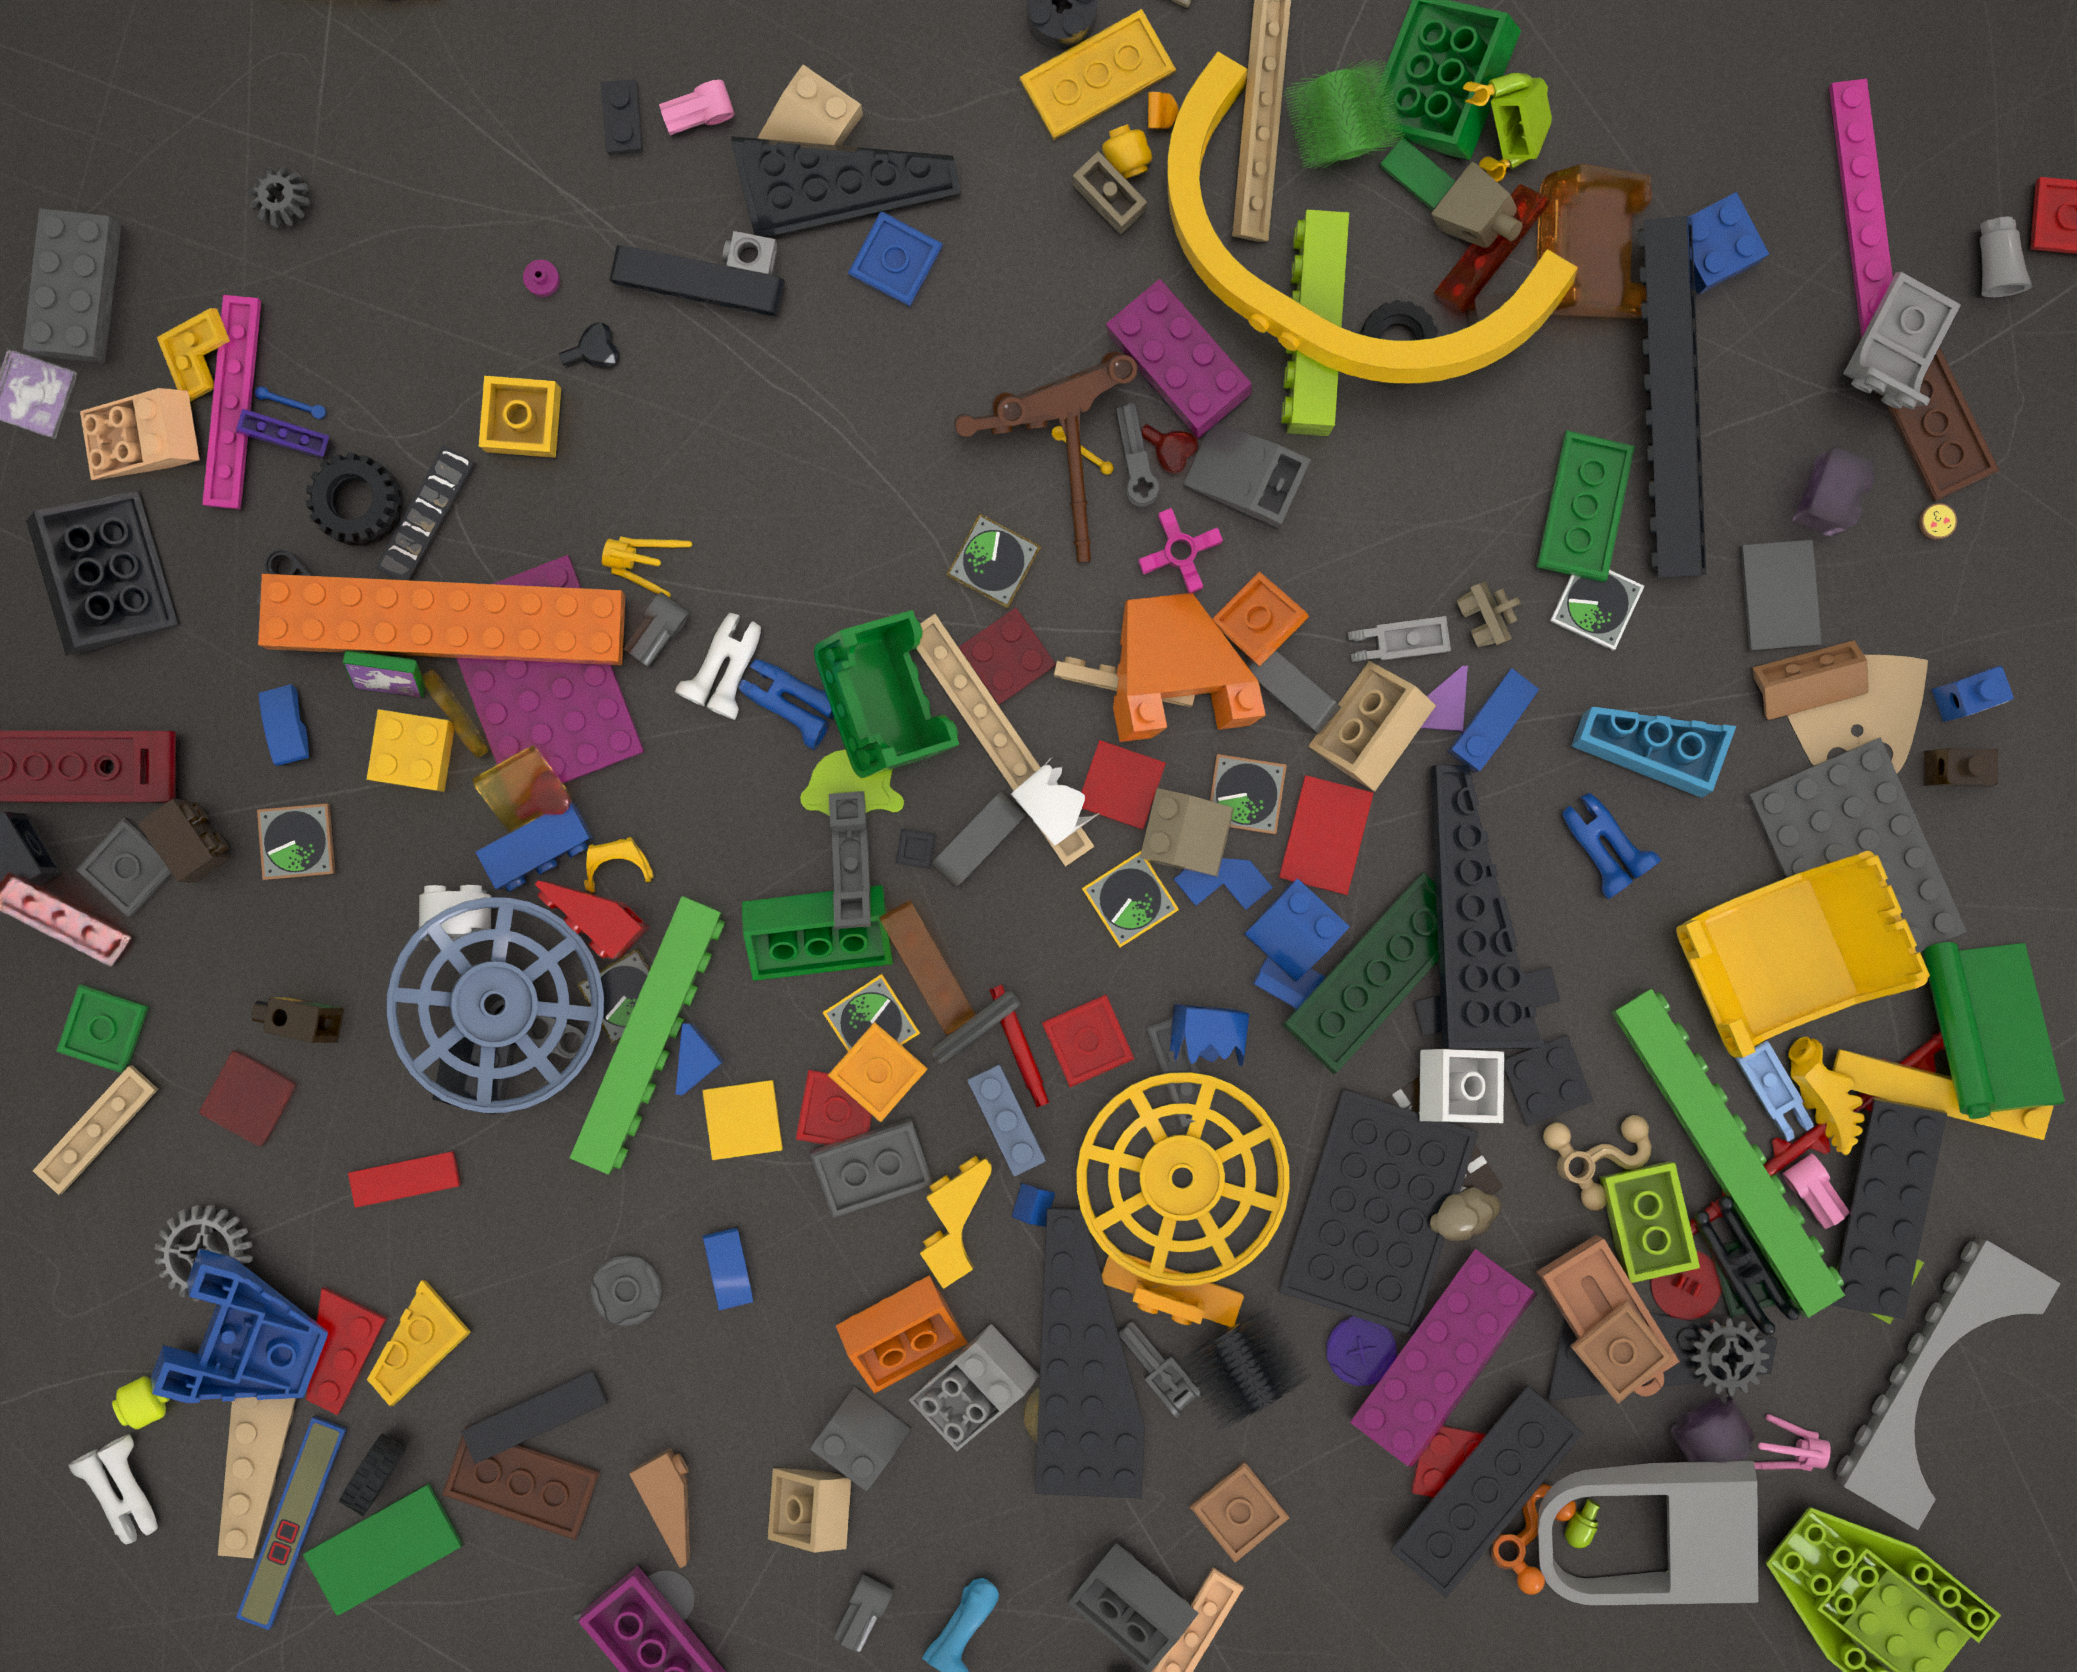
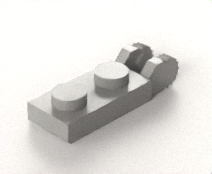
M1446 616L1381 624L1371 629L1348 632L1349 640L1363 641L1368 638L1377 637L1378 650H1362L1351 654L1352 662L1375 659L1385 661L1451 651Z

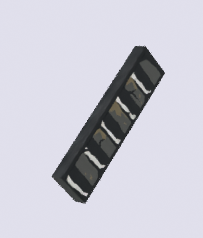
M444 445L442 446L375 569L396 580H412L476 464L475 462Z

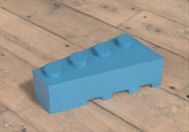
M1591 707L1583 713L1571 747L1703 798L1714 790L1736 726H1720L1706 724V722L1676 720L1666 716H1647L1636 712Z

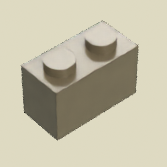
M1099 151L1073 175L1072 185L1120 235L1146 212L1147 201Z

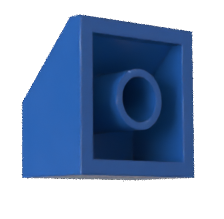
M1297 878L1285 888L1244 935L1297 982L1329 951L1350 926Z

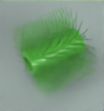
M1348 65L1342 70L1337 69V71L1328 72L1325 75H1317L1320 76L1319 78H1309V80L1316 81L1301 82L1308 84L1299 85L1304 87L1297 88L1301 90L1289 93L1298 94L1289 96H1297L1293 99H1298L1290 103L1298 102V104L1303 103L1302 105L1309 106L1303 109L1299 108V106L1293 108L1301 110L1297 113H1302L1299 115L1305 118L1298 121V123H1302L1295 126L1303 125L1302 127H1306L1304 128L1305 130L1301 129L1295 132L1304 131V133L1309 132L1308 134L1314 133L1312 135H1316L1309 138L1305 137V135L1299 136L1307 139L1303 142H1308L1305 143L1308 147L1313 146V148H1310L1312 150H1303L1311 153L1308 156L1312 155L1310 158L1313 161L1331 162L1335 159L1341 161L1349 159L1350 161L1351 158L1360 157L1366 153L1372 154L1368 153L1370 151L1386 150L1373 149L1387 147L1381 145L1390 144L1386 142L1393 140L1386 139L1389 137L1385 136L1391 135V133L1389 132L1390 130H1384L1395 129L1392 125L1380 123L1387 120L1394 123L1389 119L1392 116L1388 117L1390 113L1384 111L1392 107L1384 105L1388 102H1383L1386 100L1379 97L1387 93L1379 91V89L1383 88H1378L1381 86L1375 83L1382 80L1376 77L1380 78L1385 75L1377 76L1381 73L1373 74L1376 72L1370 69L1372 67L1365 68L1362 67L1364 65H1361L1353 69L1354 67L1347 69L1350 66Z

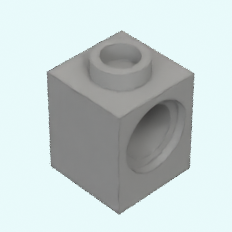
M733 231L732 241L726 240L722 260L727 262L726 266L772 275L778 245L775 239ZM755 248L758 251L757 258L750 263L742 262L740 254L744 249Z

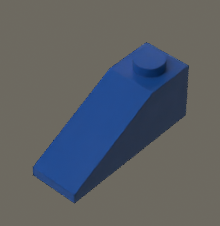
M1511 668L1447 752L1463 765H1469V769L1472 772H1479L1501 745L1540 689Z

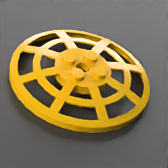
M1171 1072L1152 1076L1130 1085L1113 1097L1098 1113L1089 1127L1080 1148L1077 1164V1194L1081 1212L1089 1231L1099 1246L1117 1264L1134 1275L1155 1283L1171 1286H1196L1215 1282L1236 1273L1252 1262L1268 1245L1277 1231L1286 1209L1289 1194V1164L1285 1146L1276 1126L1265 1110L1248 1094L1233 1084L1213 1076L1193 1072ZM1168 1083L1201 1084L1196 1105L1189 1103L1169 1104L1152 1110L1143 1091ZM1215 1089L1223 1091L1241 1102L1256 1116L1262 1126L1242 1135L1239 1129L1227 1118L1209 1109ZM1131 1099L1140 1117L1134 1120L1122 1133L1114 1150L1093 1145L1098 1132L1107 1118L1121 1104ZM1173 1114L1192 1115L1191 1120L1195 1122L1190 1123L1187 1135L1167 1137L1158 1119ZM1206 1119L1223 1128L1233 1141L1214 1150L1208 1143L1201 1140ZM1146 1126L1155 1145L1147 1152L1144 1159L1125 1154V1148L1141 1128ZM1267 1139L1272 1144L1277 1163L1278 1187L1276 1197L1255 1191L1256 1167L1250 1148ZM1240 1153L1245 1167L1244 1188L1225 1182V1172L1222 1164ZM1089 1159L1109 1164L1108 1187L1114 1208L1097 1218L1091 1208L1087 1190ZM1120 1167L1140 1172L1139 1178L1142 1191L1124 1202L1119 1188ZM1183 1167L1191 1171L1192 1181L1188 1186L1180 1188L1173 1184L1172 1174L1176 1169ZM1221 1196L1240 1201L1239 1207L1224 1226L1218 1229L1209 1211L1217 1204ZM1149 1204L1157 1213L1163 1216L1158 1236L1144 1229L1133 1219L1131 1214ZM1253 1205L1272 1211L1267 1224L1258 1238L1243 1253L1234 1258L1225 1238L1231 1235L1242 1223L1249 1212L1250 1206ZM1197 1218L1206 1234L1203 1238L1190 1241L1172 1240L1177 1220L1187 1221ZM1122 1220L1135 1236L1155 1247L1150 1267L1141 1265L1123 1254L1108 1239L1103 1230ZM1212 1246L1222 1263L1221 1266L1212 1270L1198 1273L1173 1274L1163 1272L1169 1251L1192 1252Z

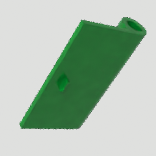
M1943 942L1925 948L1922 954L1930 974L1928 979L1960 1113L1968 1115L1970 1119H1979L1989 1116L1991 1112L2064 1104L2065 1100L2026 944L2019 943L1959 950L1958 944Z

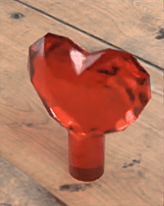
M1145 424L1141 430L1142 437L1156 446V456L1164 470L1168 472H1182L1186 466L1187 457L1193 455L1198 449L1197 438L1191 433L1171 431L1163 434L1148 424Z
M546 770L539 773L531 787V798L516 807L515 812L522 820L536 811L547 815H560L570 808L571 799L565 791L560 789L559 779L556 774Z

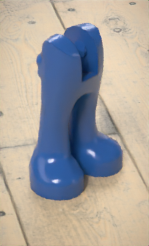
M755 659L749 667L758 672L762 677L772 680V684L768 691L765 692L756 684L742 679L738 689L756 704L794 724L801 731L804 744L815 750L824 739L829 728V722L789 702L782 697V693L785 692L798 698L832 720L834 715L825 690L817 689L800 681L776 665Z
M1587 793L1580 797V799L1594 818L1592 822L1586 825L1571 806H1568L1562 812V815L1573 836L1586 850L1599 869L1603 878L1602 892L1607 899H1610L1631 884L1633 880L1608 853L1599 839L1600 836H1604L1634 879L1657 865L1661 858L1654 851H1640L1626 837L1612 814L1593 794Z

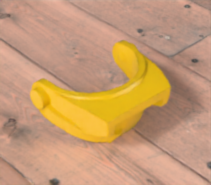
M631 837L626 838V840L619 839L618 841L596 846L594 844L589 845L586 860L588 879L584 880L586 891L595 893L594 871L601 863L611 859L632 861L642 870L646 883L654 879L653 869L648 859Z

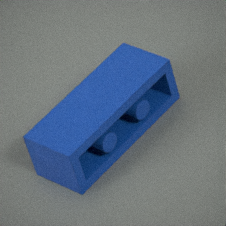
M568 801L476 851V854L495 889L502 890L506 888L507 892H511L526 884L527 882L524 877L537 871L539 875H542L557 867L558 865L555 860L568 854L570 858H573L588 850L586 843L594 840L575 803Z

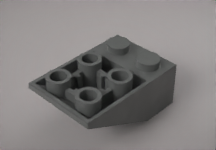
M1216 423L1207 431L1183 486L1279 529L1311 459L1276 443Z

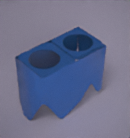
M1174 1004L1170 1050L1175 1052V1062L1178 1058L1181 1043L1185 1038L1191 1064L1197 1061L1199 1055L1210 1062H1214L1219 1055L1222 1059H1227L1235 1048L1238 1064L1243 1066L1250 1014L1237 1009Z

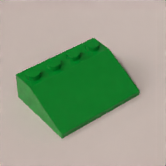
M1412 0L1385 67V73H1383L1385 76H1382V80H1380V82L1385 81L1381 84L1386 85L1378 87L1383 88L1381 90L1390 89L1382 92L1387 94L1379 97L1385 99L1386 101L1383 102H1388L1386 104L1394 103L1387 106L1392 108L1384 110L1395 109L1388 112L1390 113L1388 117L1392 116L1389 119L1398 117L1392 120L1394 123L1388 124H1396L1393 126L1395 129L1390 128L1392 129L1390 131H1394L1399 138L1404 137L1409 142L1435 152L1470 160L1491 109L1493 96L1490 95L1489 101L1484 106L1473 105L1465 102V100L1471 99L1475 91H1467L1463 87L1470 81L1489 85L1490 80L1504 76L1521 33V29L1511 16L1506 12L1450 0Z

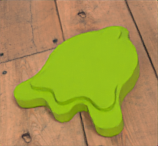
M846 750L835 751L825 756L817 764L808 787L802 792L800 797L804 808L809 811H821L830 816L829 794L864 791L866 814L878 809H884L893 813L899 812L903 809L904 799L890 787L892 769L866 778H860L853 771Z

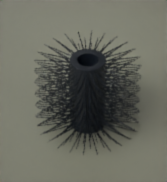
M1267 1310L1263 1313L1260 1312L1253 1318L1250 1317V1320L1248 1319L1242 1324L1239 1323L1223 1331L1210 1341H1207L1210 1343L1199 1347L1200 1349L1190 1353L1191 1355L1182 1360L1185 1363L1190 1359L1193 1360V1357L1198 1358L1190 1362L1189 1365L1191 1368L1198 1365L1195 1371L1193 1370L1195 1374L1203 1370L1205 1372L1195 1379L1201 1381L1207 1377L1206 1379L1208 1380L1200 1383L1203 1387L1207 1384H1213L1205 1389L1208 1392H1212L1211 1395L1214 1398H1218L1212 1404L1217 1407V1404L1221 1406L1217 1409L1228 1419L1225 1421L1228 1425L1234 1424V1421L1237 1422L1241 1418L1244 1419L1245 1415L1248 1416L1250 1413L1252 1415L1261 1411L1303 1382L1301 1379H1294L1300 1377L1294 1370L1297 1368L1295 1365L1286 1366L1290 1363L1292 1364L1289 1359H1285L1287 1354L1285 1352L1282 1354L1278 1353L1286 1348L1283 1345H1279L1281 1342L1279 1338L1276 1340L1272 1339L1280 1335L1277 1331L1272 1330L1275 1326L1272 1324L1265 1328L1262 1327L1273 1320L1271 1317H1268L1267 1320H1261L1269 1314Z

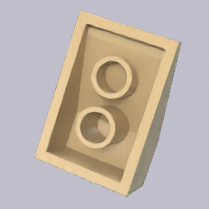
M802 65L781 95L758 139L842 146L863 116L862 106L811 69Z

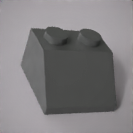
M854 1386L813 1440L810 1450L867 1492L889 1463L911 1427L858 1387Z

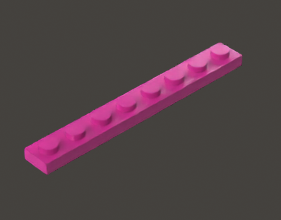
M1867 79L1835 82L1829 86L1861 339L1893 279Z

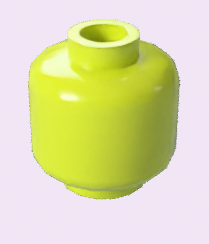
M143 1376L119 1388L116 1392V1400L112 1401V1405L120 1423L123 1426L129 1425L137 1430L165 1416V1403L170 1401V1399L153 1395L151 1378Z

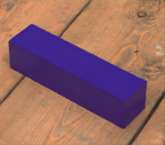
M245 409L241 411L236 428V433L319 459H323L329 439L328 435Z

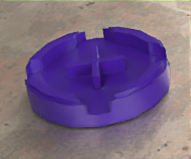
M1350 1316L1340 1320L1331 1330L1326 1342V1358L1332 1371L1342 1381L1354 1386L1375 1384L1382 1379L1397 1358L1396 1342L1388 1327Z

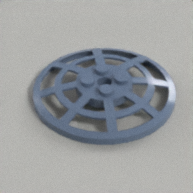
M485 897L464 901L443 910L426 921L411 936L399 953L390 975L386 993V1018L389 1034L397 1055L408 1072L426 1090L441 1100L462 1109L482 1113H506L526 1109L547 1100L567 1086L579 1074L590 1058L599 1038L604 1015V993L600 973L592 953L582 938L564 920L551 911L531 902L505 897ZM498 908L495 929L475 931L452 941L440 926L448 919L468 911ZM513 910L522 911L542 919L558 930L565 939L547 951L533 939L510 931ZM429 934L441 951L428 966L421 981L420 989L399 988L400 978L409 957L418 944ZM494 940L491 961L472 966L460 951L463 947L476 942ZM508 942L525 947L539 959L523 971L516 966L505 963ZM574 950L580 957L588 977L591 1007L569 1004L567 983L558 962ZM449 960L461 976L456 981L452 992L432 991L431 986L436 974L442 965ZM547 970L551 973L555 983L558 1003L542 1002L537 999V993L532 982ZM491 994H499L504 1001L503 1009L497 1014H489L484 1008V1001ZM397 1002L418 1004L420 1026L430 1046L414 1060L407 1051L400 1034L397 1019ZM429 1005L450 1007L451 1017L455 1026L440 1038L435 1034L431 1024ZM536 1015L556 1017L550 1035L543 1045L538 1048L527 1035ZM567 1019L589 1021L587 1033L579 1051L569 1066L559 1073L546 1057L559 1042L566 1027ZM465 1036L470 1041L481 1045L479 1067L461 1061L448 1050ZM515 1042L527 1056L525 1060L514 1065L494 1068L496 1047L507 1046ZM440 1057L455 1070L478 1078L476 1099L466 1098L446 1090L431 1080L423 1071ZM536 1067L548 1081V1084L541 1089L525 1096L504 1101H491L493 1079L513 1077Z

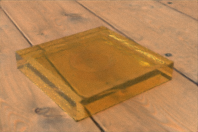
M535 745L473 778L474 787L509 833L568 801L572 802L570 793Z

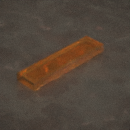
M911 900L880 916L881 923L945 1034L947 1035L973 1018L975 1016L973 1009Z

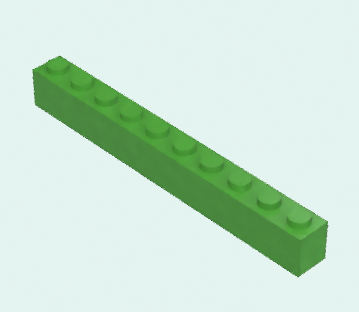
M1652 989L1646 990L1612 1011L1613 1017L1726 1196L1733 1199V1206L1794 1305L1799 1309L1801 1316L1811 1317L1845 1296L1840 1288L1844 1285L1842 1278L1833 1266L1828 1268L1821 1258L1825 1254L1822 1246L1813 1235L1811 1237L1807 1236L1801 1226L1805 1223L1803 1216L1795 1205L1789 1207L1782 1194L1786 1193L1784 1186L1775 1174L1770 1176L1763 1166L1767 1162L1764 1154L1756 1144L1752 1146L1749 1144L1744 1136V1133L1747 1132L1745 1124L1736 1113L1731 1115L1724 1103L1728 1101L1726 1094L1718 1083L1712 1085L1705 1074V1072L1709 1071L1706 1062L1698 1052L1694 1055L1686 1044L1690 1038L1679 1022L1674 1024L1667 1012L1671 1008L1660 992L1655 994Z

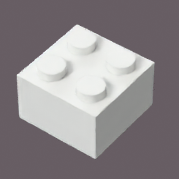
M1451 1049L1420 1050V1121L1503 1123L1504 1052Z

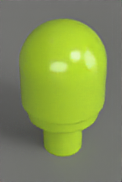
M1587 1499L1583 1510L1576 1511L1573 1518L1569 1520L1565 1529V1539L1569 1545L1581 1549L1591 1543L1598 1529L1597 1525L1599 1522L1595 1519V1516L1600 1508V1504Z

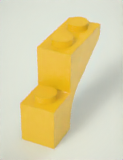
M975 1155L959 1166L960 1174L951 1180L945 1175L929 1186L932 1192L926 1198L948 1232L943 1235L941 1230L926 1238L923 1241L926 1247L921 1249L920 1254L943 1289L972 1271L974 1267L963 1246L962 1229L991 1174L992 1165L987 1156L979 1160Z

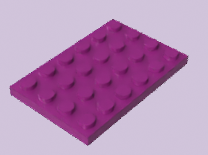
M569 555L493 583L496 585L582 588ZM456 658L512 803L645 753L612 665Z

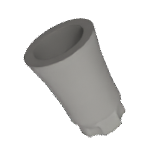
M1999 217L1982 222L1980 224L1982 234L1980 237L1982 254L1981 295L1984 297H2003L2022 293L2032 288L2022 252L2020 232L2016 230L2015 219L2012 217Z

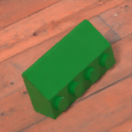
M883 885L870 886V927L835 929L834 891L743 901V935L753 981L893 964Z

